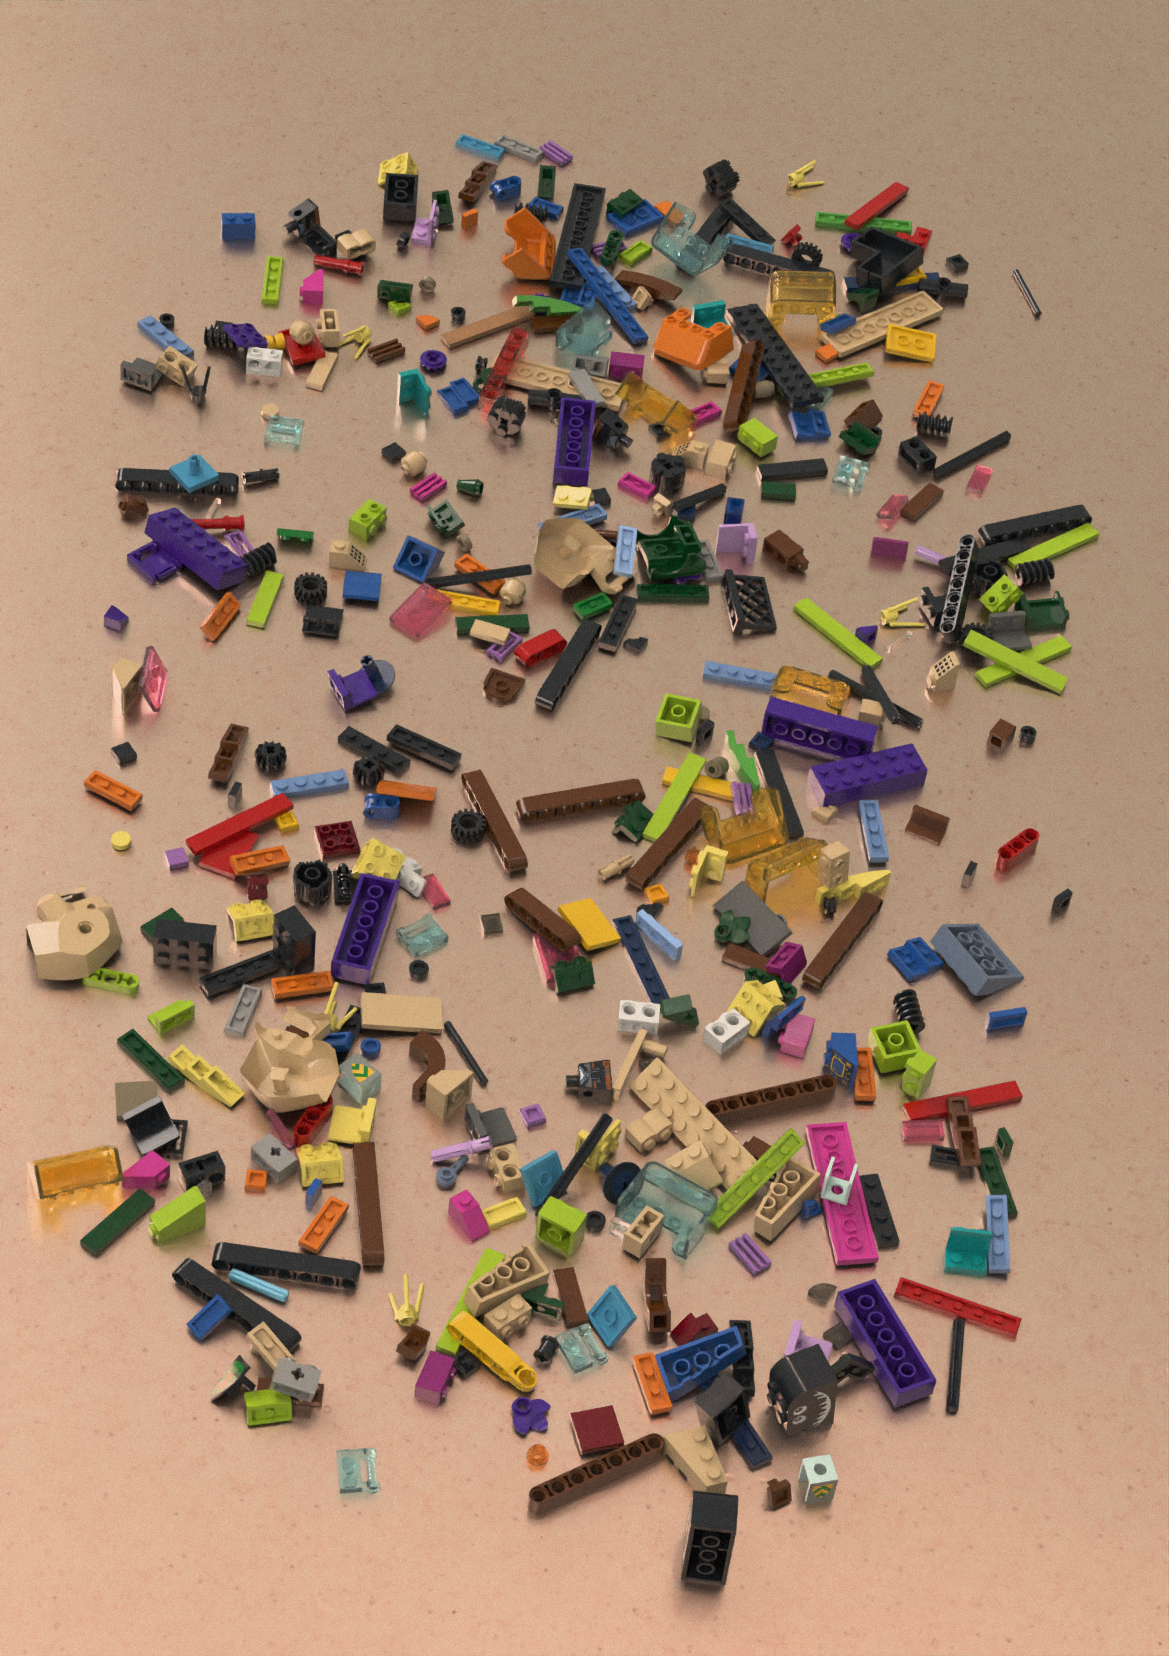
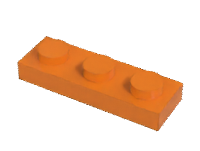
M929 380L912 415L919 417V412L922 415L924 411H927V416H929L941 397L945 385Z
M465 554L454 563V567L462 573L490 570L469 554ZM497 579L476 583L494 595L500 591L506 580Z
M231 592L226 593L199 628L210 641L215 640L241 607V604Z
M96 770L84 781L85 788L130 811L143 799V794Z
M284 845L233 855L229 859L236 876L286 866L291 861Z
M330 970L271 979L274 999L329 992L334 987Z
M857 1047L858 1070L854 1082L855 1101H876L871 1048Z
M330 1196L299 1239L298 1246L318 1254L348 1211L349 1204Z
M650 1352L632 1356V1363L650 1414L655 1415L672 1411V1403L654 1353Z

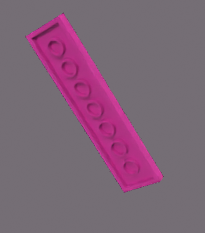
M847 1122L806 1125L805 1130L814 1169L821 1174L819 1190L821 1195L831 1157H835L831 1176L845 1181H850L856 1160ZM857 1169L847 1206L821 1198L837 1266L877 1263L879 1259ZM839 1186L831 1188L834 1194L839 1195L843 1193L842 1188Z

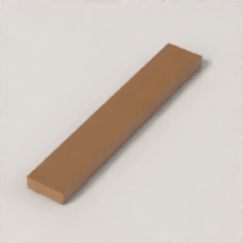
M528 306L515 307L441 334L440 339L451 349L534 318L535 313L530 312Z

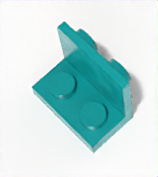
M724 300L693 305L691 322L707 329L717 322H723L728 325L724 318L726 303Z
M418 368L398 372V402L415 399L424 416H428L429 409L431 408L429 400L432 392L430 386H427L424 375H421Z
M951 1227L944 1250V1271L986 1276L987 1253L993 1232L984 1229Z

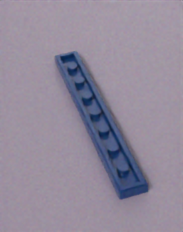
M581 247L569 249L566 253L632 343L647 342L649 339L647 334Z

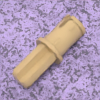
M628 854L617 861H611V864L598 870L600 879L605 881L615 874H621L622 870L633 865L634 859Z

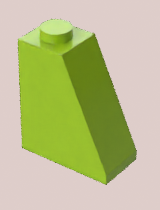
M197 1186L192 1187L150 1215L148 1231L151 1237L156 1238L158 1244L206 1226V1201Z

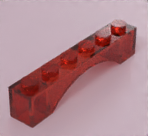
M512 327L479 394L478 410L490 412L494 402L497 401L498 397L502 396L515 363L519 358L523 357L528 347V330Z

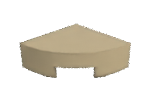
M831 805L829 807L817 806L812 810L811 814L828 823L838 812V808Z

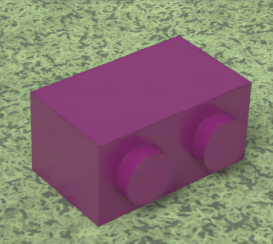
M611 351L608 377L642 381L645 355Z
M430 1350L416 1382L414 1397L439 1405L442 1397L446 1398L448 1395L449 1381H453L456 1376L455 1358Z

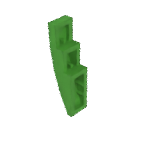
M516 295L512 300L513 307L529 306L530 312H546L547 317L581 314L583 312L582 307L550 297Z
M734 730L726 731L724 744L731 765L744 785L750 783L752 796L758 798L760 783L754 757L747 758L744 744H736Z

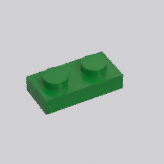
M277 528V535L281 536L283 540L299 537L298 541L309 542V539H314V532Z
M604 592L573 604V611L582 621L613 608V602Z

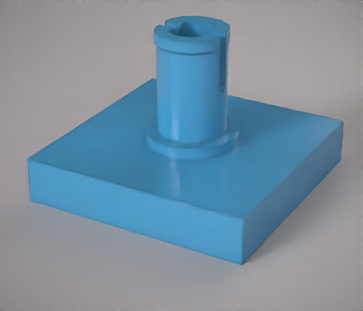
M192 454V456H189V459L170 467L172 476L188 493L219 480V474L200 454Z
M551 1150L519 1169L532 1206L537 1207L543 1203L564 1172L557 1151Z
M616 1285L609 1286L587 1313L589 1320L608 1347H614L637 1319V1316Z

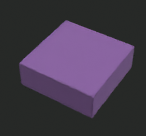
M184 847L164 851L169 869L189 866Z
M538 1103L519 1109V1114L527 1129L546 1123V1117Z

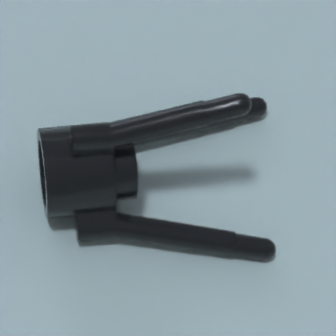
M210 366L207 367L203 386H195L193 389L190 387L184 367H181L188 396H191V401L195 404H202L205 401L211 370Z

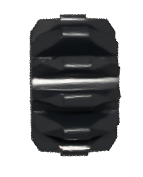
M273 740L271 743L265 741L263 744H259L254 754L256 765L260 766L261 770L267 769L268 772L270 769L277 771L278 768H283L287 760L285 747L281 746L280 742L275 744Z
M367 755L366 758L360 757L358 761H355L352 774L356 782H361L362 786L368 784L371 787L372 784L378 785L379 781L383 780L385 767L381 759L376 760L375 756L370 758Z

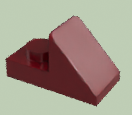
M265 874L244 876L249 900L268 898V876Z
M689 1313L670 1332V1335L679 1347L717 1333L718 1327L708 1313L697 1318L692 1313Z

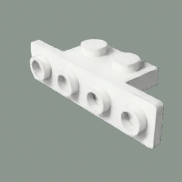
M392 848V849H394V850L400 852L401 854H403V852H402L400 849H398V848ZM406 856L396 880L399 881L400 886L411 894L420 897L427 883L420 876L423 867L418 865L416 860Z

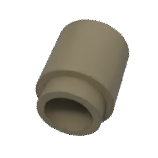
M768 380L757 381L753 399L774 395L775 388L773 382Z
M721 756L713 758L705 765V773L713 779L722 776L729 769L728 760Z

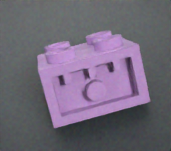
M437 200L433 201L429 219L416 217L411 243L431 246L432 239L435 240L436 230L434 229H438L439 223L436 217L439 215Z
M754 523L719 525L716 553L742 551V556L746 558L747 564L754 563L758 540Z
M794 1320L784 1357L819 1344L828 1360L832 1343L804 1335V1331L801 1330L802 1322Z

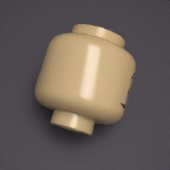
M304 320L295 321L289 331L290 337L301 345L310 343L315 335L312 325Z
M411 451L402 458L401 469L406 475L417 476L426 469L427 458L421 451Z
M518 578L506 580L500 589L502 601L507 605L519 604L526 594L525 583Z

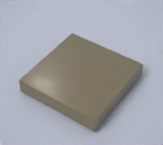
M157 1081L115 1083L117 1120H124L122 1114L157 1097Z

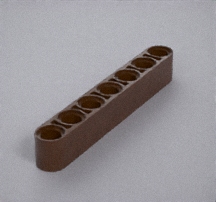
M760 339L745 343L741 347L723 420L724 430L728 434L739 431V426L747 422L764 353V345Z
M479 769L461 774L462 785L475 811H479L480 815L483 814L484 819H486V832L506 871L510 873L527 868L528 861L525 852L483 772Z
M628 779L523 797L516 801L515 807L520 820L524 823L626 806L628 803L632 804L637 800L640 802L644 801L646 795L639 779Z
M693 798L630 869L626 876V882L644 891V888L649 886L707 820L712 806L697 798Z
M867 891L863 893L807 967L802 981L819 990L824 986L878 914L883 904L882 899Z
M821 1075L711 1100L706 1103L705 1107L723 1125L830 1101L834 1098L837 1080L832 1075Z
M374 1142L353 1143L362 1265H384V1243Z
M657 1433L648 1434L534 1486L529 1491L528 1510L534 1515H541L660 1460L664 1448L663 1437Z

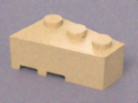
M706 1426L664 1435V1454L669 1455L674 1461L675 1467L685 1474L687 1481L695 1490L725 1494L728 1481Z

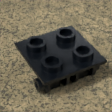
M307 605L306 614L303 617L302 632L338 636L344 609Z
M340 863L337 871H332L335 902L352 901L359 878L351 877L352 870H349L345 863Z

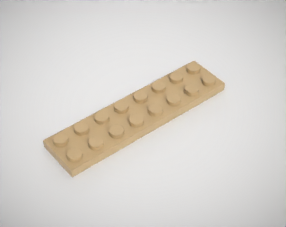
M921 291L856 319V324L832 335L823 332L820 334V340L825 344H829L841 358L886 339L888 324L912 328L942 315L944 309L926 292Z
M497 353L491 366L494 368V375L505 378L507 380L506 384L540 391L557 388L562 393L580 395L568 377L569 372H571L570 370L502 353ZM590 376L605 400V406L601 407L619 412L627 393L628 385Z
M658 1057L629 1085L651 1110L658 1108L673 1123L672 1132L686 1147L701 1140L724 1181L722 1185L727 1190L757 1161Z

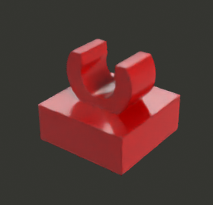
M796 224L783 236L781 241L784 244L790 241L795 247L803 239L802 235L798 233L801 227Z

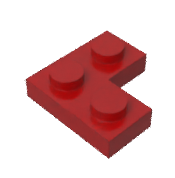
M917 227L913 236L897 232L896 236L922 246L924 255L933 231Z

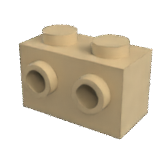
M320 309V319L316 321L317 329H320L318 330V340L322 341V347H339L340 329L337 309Z
M839 841L819 850L817 876L819 881L829 889L848 881L850 851Z
M518 1293L486 1313L483 1326L497 1338L503 1340L530 1322L532 1307Z

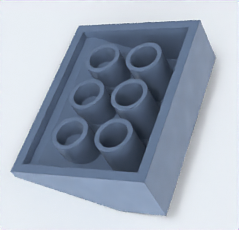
M979 923L942 924L930 941L935 947V951L941 954L946 960V964L957 973L958 978L969 987V991L975 996L992 994L1024 979L1022 973Z

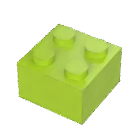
M665 693L655 720L656 735L692 742L702 716L701 700Z
M908 1020L870 1028L867 1044L872 1050V1055L880 1073L905 1069L904 1066L910 1057L913 1058L921 1050Z
M550 1196L538 1212L535 1238L572 1256L584 1239L587 1214L583 1213L580 1209H575L565 1204L560 1199Z

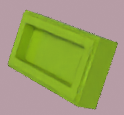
M639 240L621 252L619 259L632 266L650 254L653 247Z

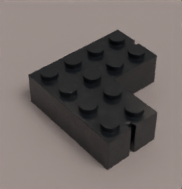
M873 226L864 231L863 235L860 234L851 241L852 258L863 262L856 267L857 284L867 289H879V294L881 295L923 264L922 246Z

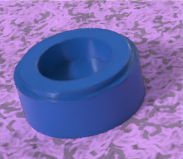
M375 1038L364 1039L361 1042L360 1052L366 1058H375L381 1052V1044Z

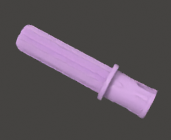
M920 545L915 550V555L935 564H938L940 559L947 558Z
M490 1136L476 1140L469 1139L468 1142L432 1150L431 1158L433 1162H439L467 1154L475 1155L476 1152L493 1149V1145L490 1144L492 1140Z

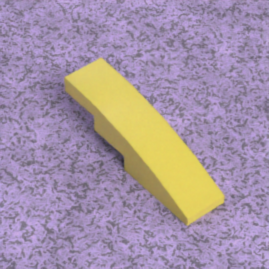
M881 870L848 876V881L830 889L826 885L817 888L815 902L820 906L823 904L824 897L830 899L832 896H835L837 902L840 903L853 895L859 900L865 891L872 894L887 886L891 871Z
M183 1044L167 1059L198 1087L229 1107H232L245 1095V1092L216 1065L212 1067L200 1055L195 1057Z

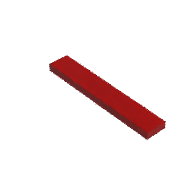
M898 182L893 183L847 217L844 225L859 230L906 195L909 187Z
M281 793L185 839V845L195 856H198L293 810L294 804L284 793Z
M1014 1080L904 1103L902 1108L910 1124L948 1116L947 1097H967L969 1111L1020 1101L1023 1095Z
M900 1277L894 1293V1298L955 1319H963L967 1323L1013 1339L1016 1338L1022 1318Z

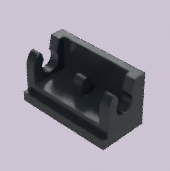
M319 224L305 232L307 235L311 234V236L303 239V243L314 254L325 257L337 255V241Z

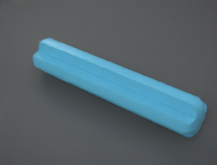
M233 1268L229 1274V1280L281 1302H286L289 1297L288 1290L236 1268Z

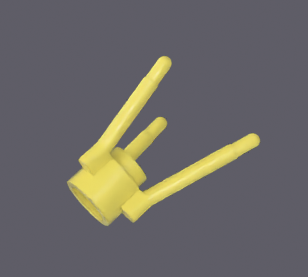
M814 160L799 170L794 171V173L789 174L788 181L790 185H797L800 188L824 184V181L803 183L805 179L804 173L814 169L812 165L816 161Z
M365 325L344 334L343 337H351L339 343V347L353 339L363 343L354 357L355 360L358 359L367 344L371 342L369 338L372 336V332Z
M916 597L882 610L881 620L883 624L889 623L890 627H925V623L896 622L899 618L898 612L908 609L907 605L918 601V598Z
M338 982L334 984L325 1010V1014L330 1015L331 1033H334L335 1030L340 1031L342 1025L357 1011V1007H354L338 1022V1017L333 1014L337 1002H333Z
M407 1274L404 1275L405 1304H402L399 1310L393 1294L389 1293L390 1302L395 1313V1321H399V1324L403 1326H410L419 1320V1309L424 1284L421 1283L414 1308L409 1302Z

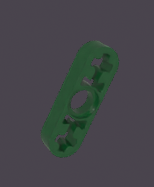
M613 230L608 235L600 260L604 266L615 264L623 244L624 234L621 231Z
M751 967L745 970L744 983L745 981L758 980L761 983L762 980V984H766L776 980L783 997L782 1002L790 1004L796 999L797 989L795 986L757 968Z

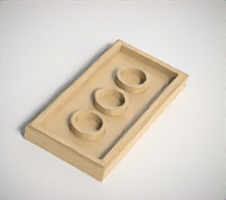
M361 992V1028L420 1032L423 1030L426 1033L442 1034L441 998Z

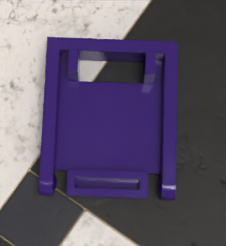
M154 540L127 554V561L152 584L175 573L177 569L183 568L182 563ZM149 552L153 553L149 557L141 560V556Z

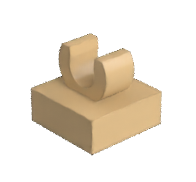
M639 286L632 296V299L637 303V307L641 310H644L647 305L651 306L654 301L651 299L652 296L642 286Z
M659 493L654 497L653 514L660 517L663 513L669 516L674 512L672 503Z

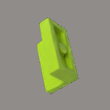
M180 999L149 1015L148 1021L161 1035L194 1018L195 1005L191 1000L184 1002Z
M270 1389L244 1393L248 1426L292 1420V1405L289 1395Z

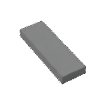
M503 134L494 142V145L504 148L505 152L535 164L544 154V151Z
M585 369L569 372L568 377L583 400L596 401L595 408L605 406L604 398Z
M700 540L702 547L700 557L706 561V570H704L703 575L706 583L721 581L724 574L708 540Z
M246 984L242 985L225 1025L224 1034L244 1038L262 995V988Z

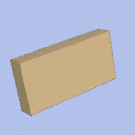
M477 619L470 630V636L500 645H505L510 635L509 628Z

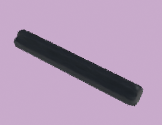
M721 483L673 502L672 508L678 512L726 493L727 486Z

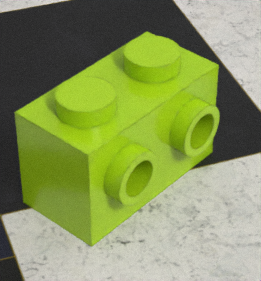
M755 417L739 426L738 439L760 457L776 449L778 436Z
M368 499L349 518L348 531L367 540L387 521V507Z
M1004 574L979 600L992 613L1007 612L1014 603L1020 600L1024 593Z
M919 1050L913 1058L910 1057L904 1066L906 1071L901 1078L903 1080L901 1089L919 1099L931 1084L937 1059L922 1050Z

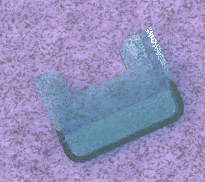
M674 202L653 235L651 244L684 271L696 276L717 265L733 240L726 235L718 234L710 245L690 230L696 220L695 213L688 207Z
M593 298L556 331V347L560 352L593 356L598 352L602 344L606 345L612 339V332L608 330L611 326V317Z
M652 1161L644 1165L618 1198L614 1220L625 1226H630L646 1205L664 1215L662 1227L677 1234L672 1243V1251L686 1260L703 1238L717 1208L718 1198L712 1192L673 1170Z

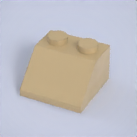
M121 657L118 663L113 665L111 672L113 674V695L121 714L125 715L142 692V664Z
M441 1070L436 1075L430 1076L426 1083L425 1107L440 1119H446L471 1098L474 1072L471 1070Z
M701 1140L664 1160L687 1202L724 1183Z

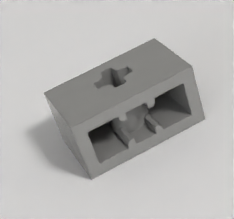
M576 351L571 371L585 369L588 374L605 377L609 357Z
M271 1133L251 1146V1159L263 1171H268V1176L277 1184H280L297 1172V1156L292 1151L287 1150L282 1141L275 1138Z
M279 1358L269 1389L311 1402L316 1393L322 1371L313 1365L296 1363L291 1358Z

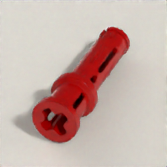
M315 254L313 260L314 265L343 270L346 274L350 272L362 276L364 273L365 263L363 261L340 260Z
M226 515L223 518L191 519L204 530L224 529V531H229L231 529H240L244 531L245 529L244 515H240V517H229Z

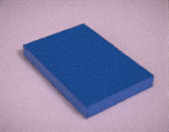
M644 199L643 205L622 219L614 212L607 214L606 219L627 237L664 222L665 216Z

